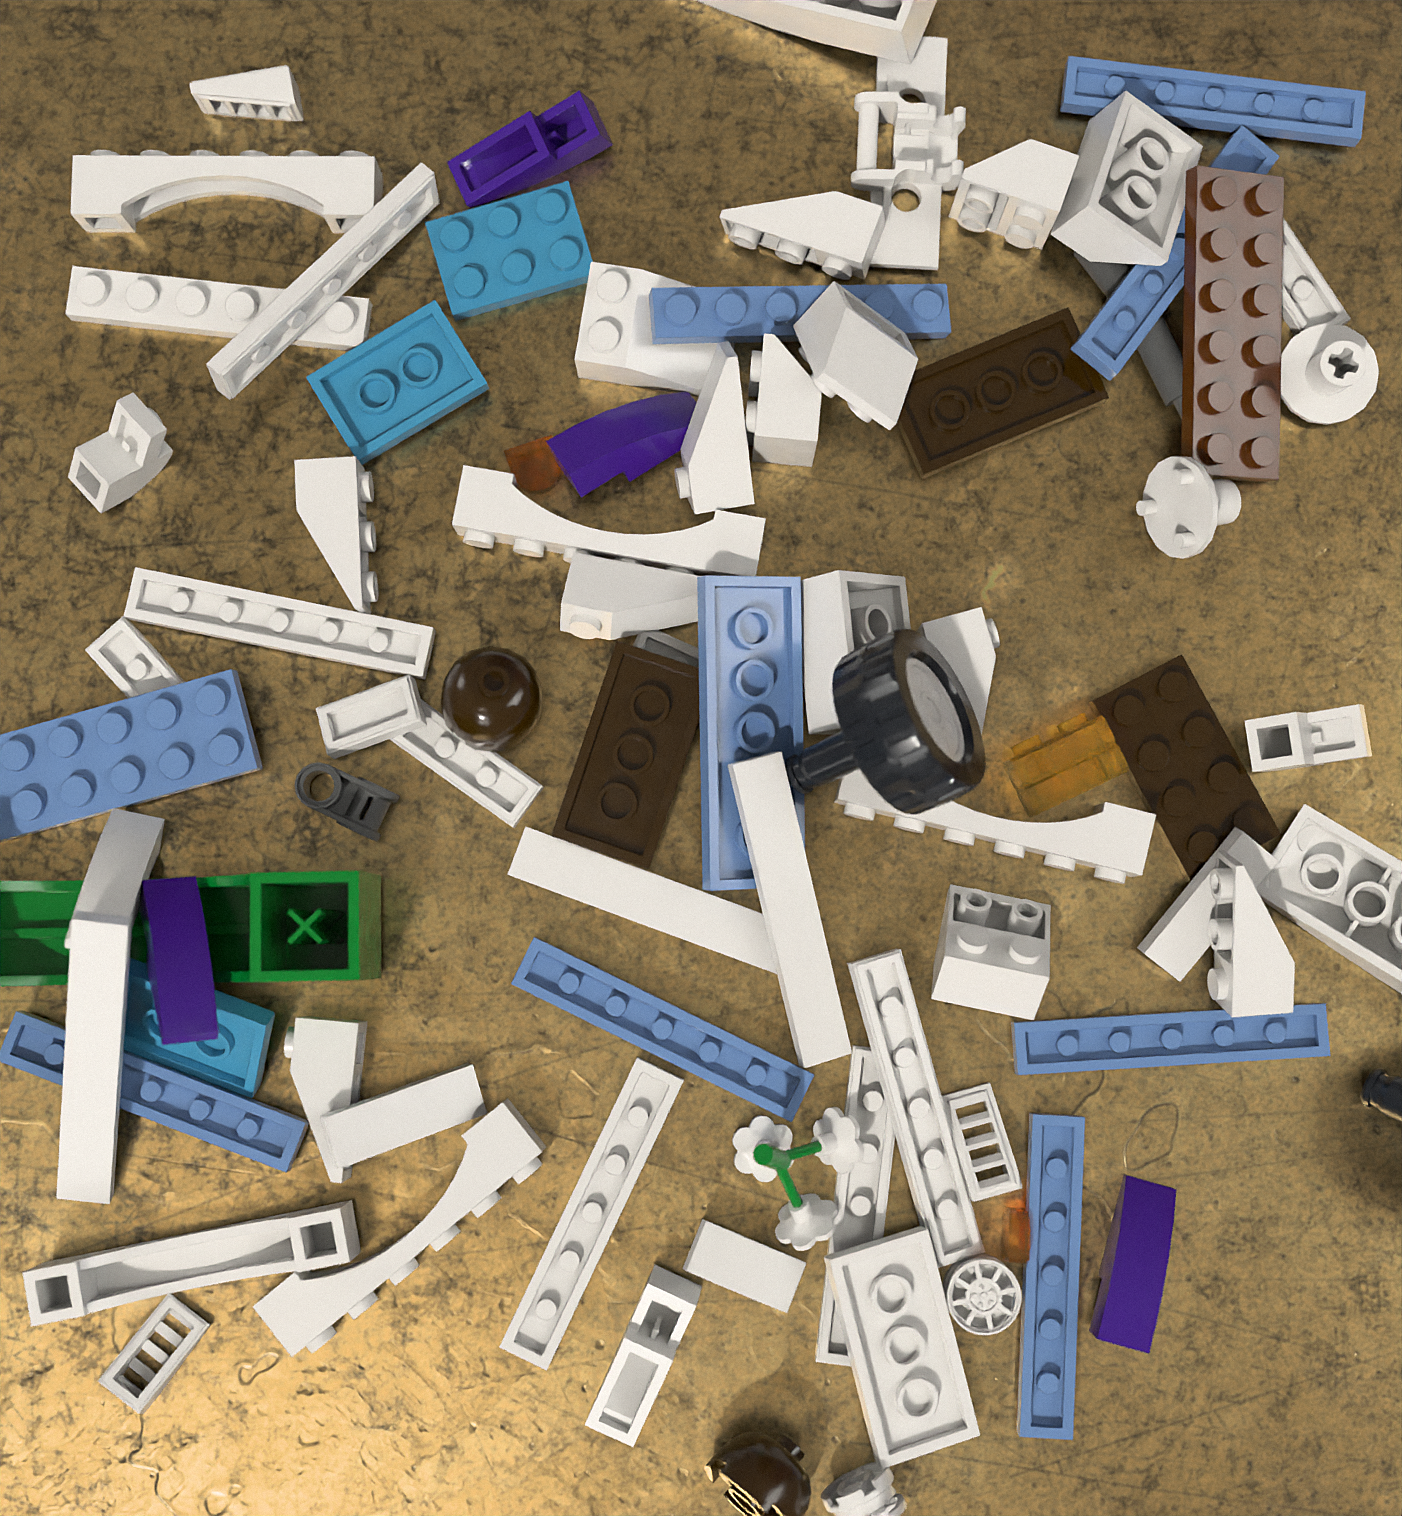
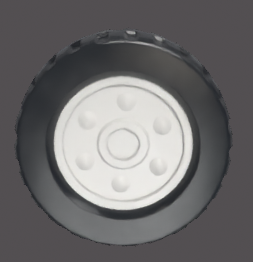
M896 629L867 642L841 658L834 669L832 678L833 703L841 731L805 748L800 755L793 754L789 756L785 762L788 781L799 793L808 794L816 786H825L860 769L869 784L884 801L900 812L916 815L947 804L974 790L984 777L986 758L983 738L975 712L961 682L940 651L920 633L911 629Z

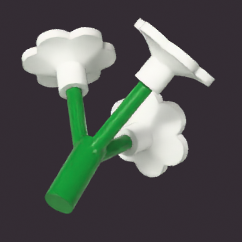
M838 1107L826 1109L823 1113V1118L814 1123V1137L811 1143L790 1148L793 1134L786 1125L774 1124L769 1117L764 1115L754 1117L749 1127H741L733 1134L732 1143L737 1150L734 1156V1164L741 1173H752L760 1182L772 1181L778 1175L789 1197V1201L778 1213L780 1223L775 1229V1234L781 1243H792L793 1247L799 1251L808 1250L816 1241L827 1240L835 1232L833 1220L836 1218L838 1210L833 1201L821 1200L817 1194L800 1195L788 1168L791 1167L795 1159L815 1154L824 1164L832 1165L839 1174H846L853 1170L854 1162L861 1161L864 1156V1146L859 1139L860 1127L857 1120L853 1116H844Z

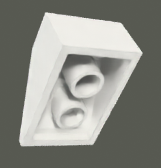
M591 262L575 354L578 378L675 393L689 392L690 395L699 396L718 343L652 344L649 307L651 288L695 286L642 269ZM730 343L734 350L735 343Z

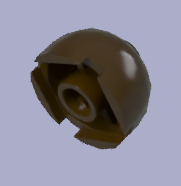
M487 646L469 651L455 661L443 681L441 710L445 724L452 733L454 731L459 738L466 741V745L475 750L498 752L516 747L524 741V737L530 734L533 728L535 729L541 716L543 691L537 672L525 657L508 648Z
M744 1432L732 1437L704 1467L713 1483L721 1476L730 1486L724 1493V1496L744 1516H804L809 1508L812 1494L810 1478L800 1464L805 1455L790 1438L783 1434H780L776 1440L761 1432Z

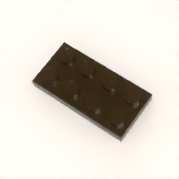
M1069 307L914 371L897 424L921 479L1106 403L1109 396L1098 371L1070 349L1081 334Z
M616 641L551 836L647 869L650 868L700 720L698 667Z
M1182 654L1089 703L1148 813L1156 814L1154 824L1186 883L1192 881L1235 827L1246 833L1259 845L1281 835Z

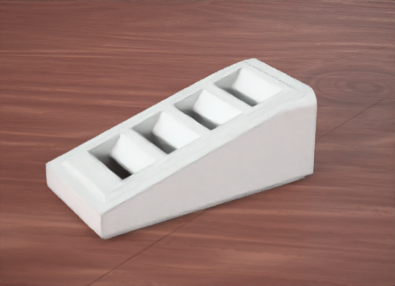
M286 65L189 83L191 94L204 114L282 121H304L299 87L289 66Z
M987 1082L941 1095L970 1200L979 1201L1023 1188L991 1084ZM980 1102L984 1103L986 1111L958 1119L955 1109ZM986 1123L990 1124L992 1132L964 1139L962 1130ZM992 1144L996 1145L998 1153L971 1160L969 1151ZM1002 1166L1004 1174L981 1181L977 1180L975 1172Z
M171 1293L167 1294L100 1377L98 1382L138 1414H145L205 1334L210 1324ZM168 1313L191 1330L185 1339L162 1322ZM155 1331L177 1347L171 1356L149 1340ZM142 1349L163 1365L157 1374L136 1358ZM128 1367L149 1382L143 1391L123 1376Z

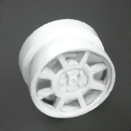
M981 1253L955 1262L948 1268L942 1286L948 1310L962 1328L977 1335H993L1003 1331L1012 1324L1020 1310L1021 1289L1016 1277L1005 1264L994 1256Z
M876 1462L860 1466L842 1475L829 1484L821 1493V1499L826 1510L834 1513L835 1516H900L907 1507L903 1495L896 1493L895 1488L891 1484L894 1476L890 1467L882 1469Z

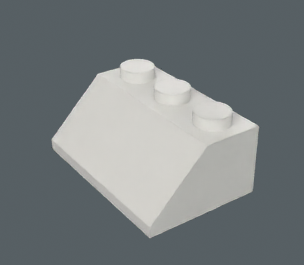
M1127 91L1123 92L1089 120L1077 154L1079 155L1078 162L1050 235L1092 262L1162 266L1168 262L1185 207L1186 171L1197 166L1203 146Z
M837 570L801 580L802 673L809 734L834 735L841 731L832 695L833 673L841 658L867 642L896 629H911L906 581L903 576Z

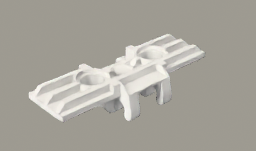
M922 36L911 65L877 57L876 92H861L855 96L854 109L859 112L857 166L856 171L851 173V186L858 190L871 191V203L883 206L886 223L869 267L938 270L941 192L956 189L964 172V161L957 160L958 135L964 130L966 125V108L955 107L952 114L944 115L948 38ZM913 94L919 97L922 103H909L903 100L901 96ZM878 123H890L894 126L892 169H876ZM900 189H910L919 197L920 205L910 212L900 211L894 206L892 195Z

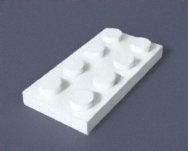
M918 1226L824 1256L876 1464L884 1469L980 1436L928 1229Z

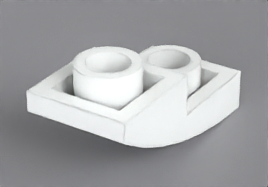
M702 1219L682 1269L787 1313L805 1269L806 1262Z

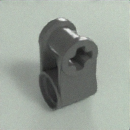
M320 762L310 763L303 767L297 774L294 784L297 797L307 807L337 820L336 823L376 842L381 837L378 829L390 804L397 803L400 795L360 776L356 778L333 766ZM327 773L334 781L333 793L324 801H316L310 794L311 781L317 775Z

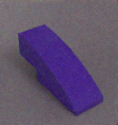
M579 90L538 116L528 111L447 161V164L466 205L472 208L524 190L554 177L609 148L613 143L594 102Z
M689 392L663 394L633 401L582 421L546 442L563 473L580 497H583L621 472L630 482L680 451L697 403Z
M196 876L142 880L139 910L147 945V971L162 1045L218 1039L219 1031L212 966Z
M1124 1174L1098 1273L1102 1281L1089 1331L1097 1339L1147 1354L1150 1353L1169 1260L1177 1189Z

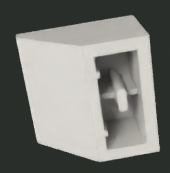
M1029 139L965 168L949 217L958 220L962 227L970 231L984 232L988 230L1005 236L1006 241L1016 247L1028 249L1034 246L1042 249L1062 207L1079 155Z
M833 281L793 325L801 344L799 353L810 365L813 371L810 377L814 380V385L822 393L830 398H833L836 394L847 401L849 408L861 420L869 423L874 419L888 430H891L898 421L918 357L905 332Z
M764 334L763 351L752 350L748 396L758 397V401L747 400L745 420L748 445L754 446L752 462L812 467L818 440L822 392L814 385V380L775 334Z
M950 884L934 959L931 999L1034 1020L1050 978L1051 905Z

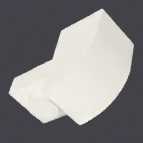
M134 393L117 400L109 430L75 448L68 478L100 513L107 511L135 495L159 474L167 464L173 450L164 441L167 431L166 427L163 425L158 414L153 409L147 408Z
M1362 704L1310 713L1292 712L1245 720L1252 772L1303 768L1372 756L1365 709Z

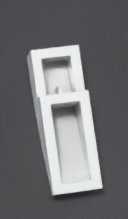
M115 808L112 809L93 854L73 916L76 911L132 917L133 927L140 909L142 880H148L160 853L165 819ZM72 919L65 939V948H70Z
M654 1265L585 1423L586 1426L629 1446H634L673 1362L676 1349L695 1311L702 1289L701 1285Z

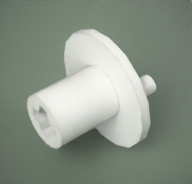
M1324 323L1307 327L1290 339L1281 353L1280 397L1291 412L1307 422L1329 425L1346 421L1364 409L1376 391L1379 368L1375 352L1364 336L1348 326Z
M1171 456L1159 462L1149 474L1143 492V500L1137 502L1136 511L1138 515L1144 516L1147 531L1156 546L1170 557L1184 559L1201 553L1213 539L1217 525L1229 524L1238 517L1241 509V496L1234 482L1229 479L1212 480L1204 466L1193 458Z

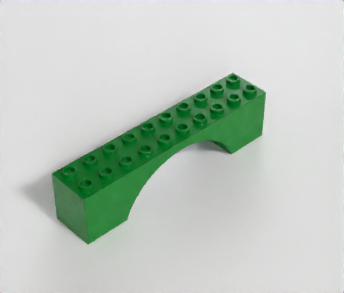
M357 870L259 872L196 877L207 932L213 982L348 981L381 978V875ZM84 880L0 881V987L68 985L70 948L64 947L65 939ZM139 910L131 931L130 958L146 964L147 945Z

